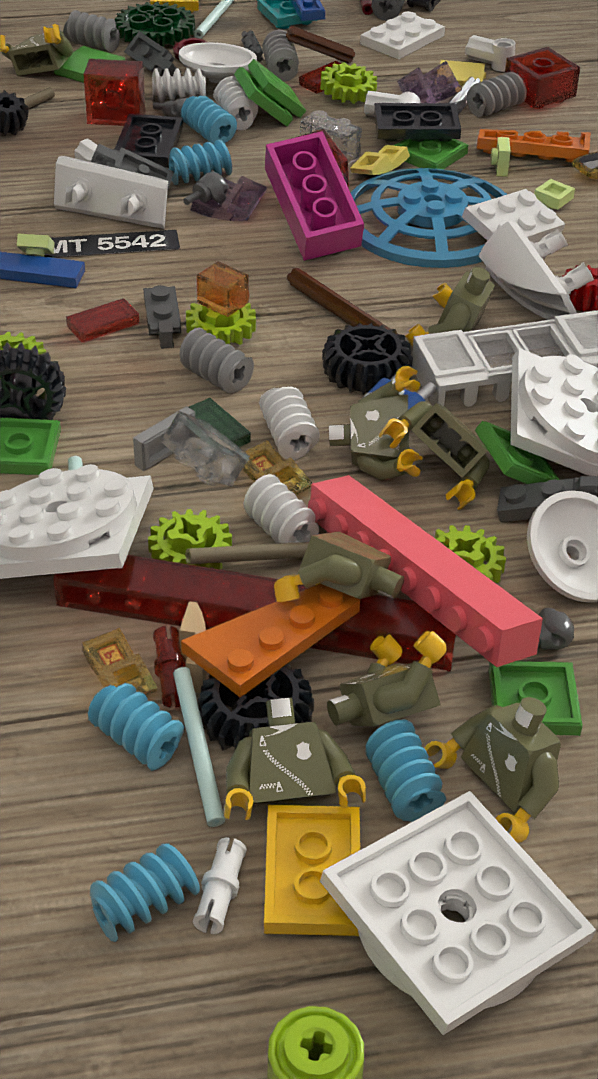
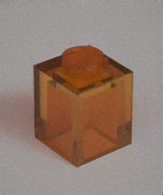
M219 261L197 274V303L226 317H229L249 303L248 274Z

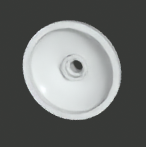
M195 43L184 46L179 50V60L186 68H189L194 73L197 68H200L202 75L205 76L206 74V78L214 83H219L226 77H235L234 73L239 67H243L249 72V63L253 59L257 61L256 54L251 50L226 43Z
M582 491L556 493L544 500L530 518L527 529V545L530 557L541 577L560 594L576 601L598 602V497Z

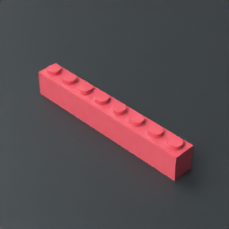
M350 475L311 484V497L308 502V508L312 509L315 513V522L328 533H344L391 556L388 570L404 576L401 591L495 667L537 655L542 617Z

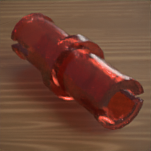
M162 626L153 633L157 655L154 661V671L156 676L160 678L162 704L171 708V695H174L175 708L181 706L173 672L178 668L186 667V658L181 654L179 630L174 626H170L171 638L168 639L167 628Z

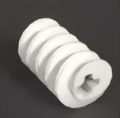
M154 68L152 74L153 102L156 95L160 103H164L166 95H168L169 100H175L177 95H179V98H187V95L190 97L206 96V74L203 76L200 68H197L195 75L192 76L190 69L186 68L184 76H181L179 69L175 68L174 74L171 76L168 68H165L163 76H160L158 69Z
M230 76L221 80L213 93L216 103L236 118L237 130L248 129L253 124L257 115L258 105L248 98L236 77Z
M282 387L270 389L261 395L259 401L260 409L274 438L279 454L289 461L305 456L318 443L320 434L315 426L314 419L311 417V412L307 408V403L303 399V394L297 388Z
M268 474L260 477L248 489L243 503L245 512L277 544L309 542L312 535L319 534V526L315 523V513L313 510L307 508L305 503L299 500L293 492L289 491L285 484L280 483L275 475Z

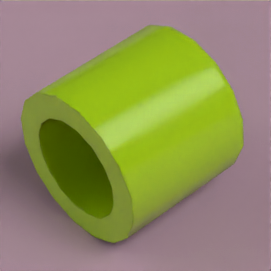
M308 1006L291 1011L277 1023L269 1038L267 1079H362L364 1042L360 1032L349 1018L331 1008Z

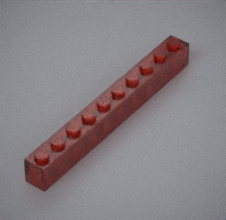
M127 555L122 568L54 574L53 577L57 606L181 627L189 601L197 602L202 611L206 630L277 601L274 584L278 579L133 555ZM303 584L298 585L299 592L308 589ZM373 595L360 599V610L357 614L310 648L379 659L370 650V645L378 636L385 638L390 634L402 648V654L395 662L411 664L413 661L419 662L423 657L414 647L415 642L424 632L434 631L445 642L446 652L430 668L451 672L457 635L412 600Z

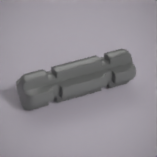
M251 30L248 32L243 31L241 41L244 47L254 52L257 60L261 62L264 59L262 56L263 49L254 32Z

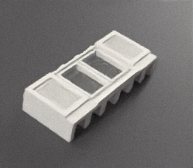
M598 310L555 316V319L467 332L455 330L414 336L412 368L418 371L416 376L422 387L428 382H432L437 387V391L429 398L432 406L435 403L444 406L445 392L461 389L460 398L464 405L472 406L477 401L478 386L493 384L492 392L496 400L502 402L509 397L512 381V358L518 348L540 357H567V355H575L582 359L583 362L598 368Z

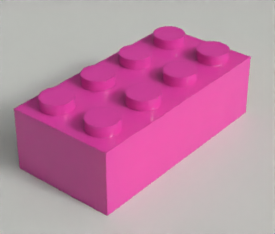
M323 131L266 144L265 171L303 260L361 247L364 222Z

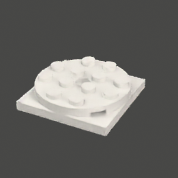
M518 348L512 358L510 445L588 476H598V368L583 362L582 359L575 355H567V357H540Z
M90 464L68 471H61L58 468L48 469L40 473L38 478L27 481L10 490L1 491L0 579L122 568L154 489L151 476L126 478L116 472L98 469L96 465Z
M471 791L323 870L320 883L357 927L363 947L374 965L390 982L413 997L442 1035L453 1030L485 1008L505 1003L517 996L533 981L535 976L590 942L596 932L592 924ZM446 909L457 911L463 916L465 922L451 921L441 911Z

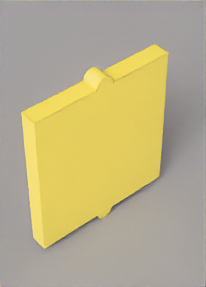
M441 60L440 68H437L436 73L438 75V84L463 85L471 76L474 79L479 78L482 82L486 78V72H484L485 63Z

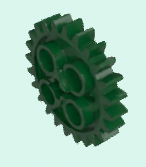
M146 2L144 5L136 4V7L128 6V10L122 9L121 13H117L115 18L120 39L124 38L125 42L132 41L140 31L162 47H165V44L175 45V41L180 42L183 39L190 38V35H194L195 31L194 14H191L190 10H185V7L177 8V4L168 6V2L163 5H159V2H155L152 5Z

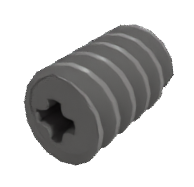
M73 10L63 29L65 38L75 44L90 46L91 48H98L108 52L115 51L119 45L120 33L116 28L115 20L112 18L106 19L103 16L97 17L95 14L89 15L87 12L81 13L79 10Z
M278 29L267 34L263 40L262 48L267 69L284 82L296 76L299 60L294 43L287 40V32Z
M506 72L503 75L473 84L467 92V104L470 111L479 118L482 115L489 116L492 113H497L500 110L523 103L526 99V86L518 74Z
M200 327L194 328L187 334L180 348V361L185 368L192 370L193 373L227 393H236L242 390L252 377L254 370L252 357H245L243 352L235 350V347L226 344L219 338L216 339V336L207 333Z

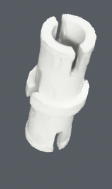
M226 837L218 841L211 870L204 873L201 882L203 895L193 919L194 926L202 932H207L210 920L213 921L211 934H218L223 930L224 919L230 900L237 896L239 889L237 877L247 851L246 846L237 839L233 840L230 852L227 851L230 838Z

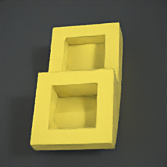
M385 145L378 153L365 152L350 167L352 173L384 174L404 163L410 157L407 147Z

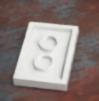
M407 11L361 34L360 44L400 59L443 37L445 26L437 24L432 19H424L416 16L414 12Z
M527 189L465 207L462 218L486 240L507 221L516 222L528 240L533 243L542 240L541 238L550 234L556 228L562 233L565 223L556 216L553 210L547 208L536 198L534 193Z

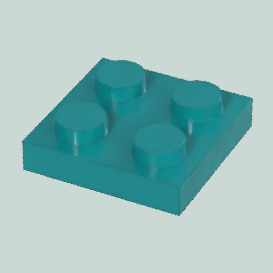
M257 0V9L277 28L287 29L291 25H309L312 21H318H301L290 0Z

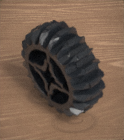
M358 323L355 327L345 325L344 330H335L334 335L328 336L322 350L324 374L329 376V382L337 383L340 389L347 387L349 393L360 391L364 395L382 378L391 379L401 367L409 366L412 368L413 363L411 344L406 341L405 335L397 334L396 329L387 330L385 325L378 327L373 326L372 323L369 325Z
M6 342L3 350H0V418L53 420L56 412L62 408L63 399L66 396L64 372L60 371L58 361H51L49 352L38 354L36 345L31 350L25 349L22 342L17 348H12ZM39 389H45V391L39 396L35 395L37 394V391Z
M289 662L242 697H239L212 675H209V679L203 680L200 698H198V707L203 728L207 730L210 741H219L222 751L231 747H234L235 750L240 740L249 737V732L252 729L269 727L266 701L292 698L295 724L312 722L314 698H312V688L309 680L304 679L301 669H292ZM227 704L228 706L232 707V711H230L225 705Z

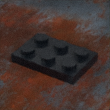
M374 103L377 139L385 141L411 139L417 142L424 141L425 139H438L448 142L452 139L461 138V125L456 103Z
M129 114L115 150L120 151L122 147L156 164L169 168V154L179 141L183 129V117Z

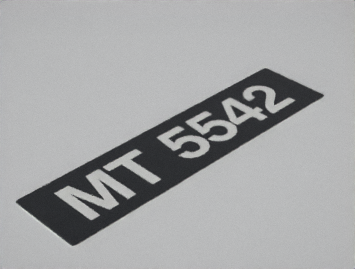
M177 230L52 237L51 239L54 241V254H44V257L180 249Z

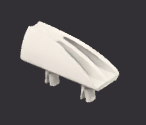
M66 156L58 157L55 168L54 206L56 209L165 229L167 180Z
M507 221L498 228L483 246L479 257L486 265L485 269L501 288L521 305L547 320L555 319V316L577 313L569 294L574 289L577 290L588 282H592L594 278L584 262L569 271L564 277L554 276L543 259L547 255L553 254L568 245L559 229L556 228L553 232L541 238L542 240L533 243L528 240L516 222Z

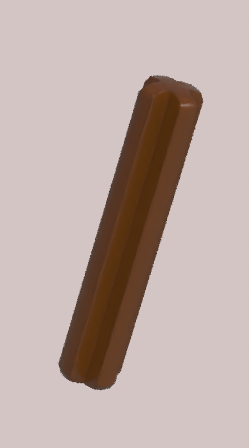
M290 26L286 33L289 42L345 63H351L355 57L353 48L295 26Z

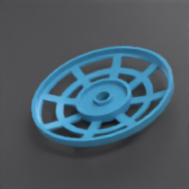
M432 168L403 169L387 172L364 181L351 192L355 201L367 190L377 187L373 192L371 202L358 205L357 208L360 214L372 211L375 217L387 226L379 237L374 236L364 228L361 243L363 248L391 261L430 268L461 267L482 262L479 254L485 244L465 250L448 251L447 239L463 237L477 232L470 224L454 229H445V227L465 221L462 215L468 204L475 205L491 200L492 198L489 194L496 198L507 195L497 186L478 177L457 171ZM420 178L422 181L410 185L400 183L401 181ZM433 178L451 180L455 182L452 184H447L443 182H438ZM470 187L482 198L467 196L462 189ZM388 188L400 191L398 197L380 199L383 192ZM397 206V212L400 216L395 220L386 214L382 208ZM411 223L420 227L433 228V230L416 228L407 224ZM398 232L418 238L434 239L436 252L409 249L389 242Z

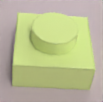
M498 137L497 148L491 149L490 162L491 165H495L496 176L508 177L511 153L509 137Z
M549 179L536 188L534 194L546 207L558 210L574 199L575 188Z
M17 234V247L25 252L26 255L44 257V254H54V241L49 235Z

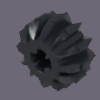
M4 90L0 93V132L4 136L7 133L16 135L18 131H23L26 126L29 114L28 106L25 105L24 98L16 97V92L8 94Z

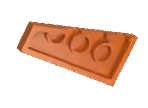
M480 129L477 149H483V152L491 154V149L497 148L498 137H509L510 154L512 156L524 157L526 154L538 155L537 157L543 160H552L554 157L565 158L570 163H580V158L589 155L591 132H581V137H571L568 132L557 131L556 135L547 137L541 131L525 132L524 136H518L516 130Z
M320 583L300 591V598L284 602L276 601L181 640L182 653L236 695L242 697L357 614L360 610V599Z

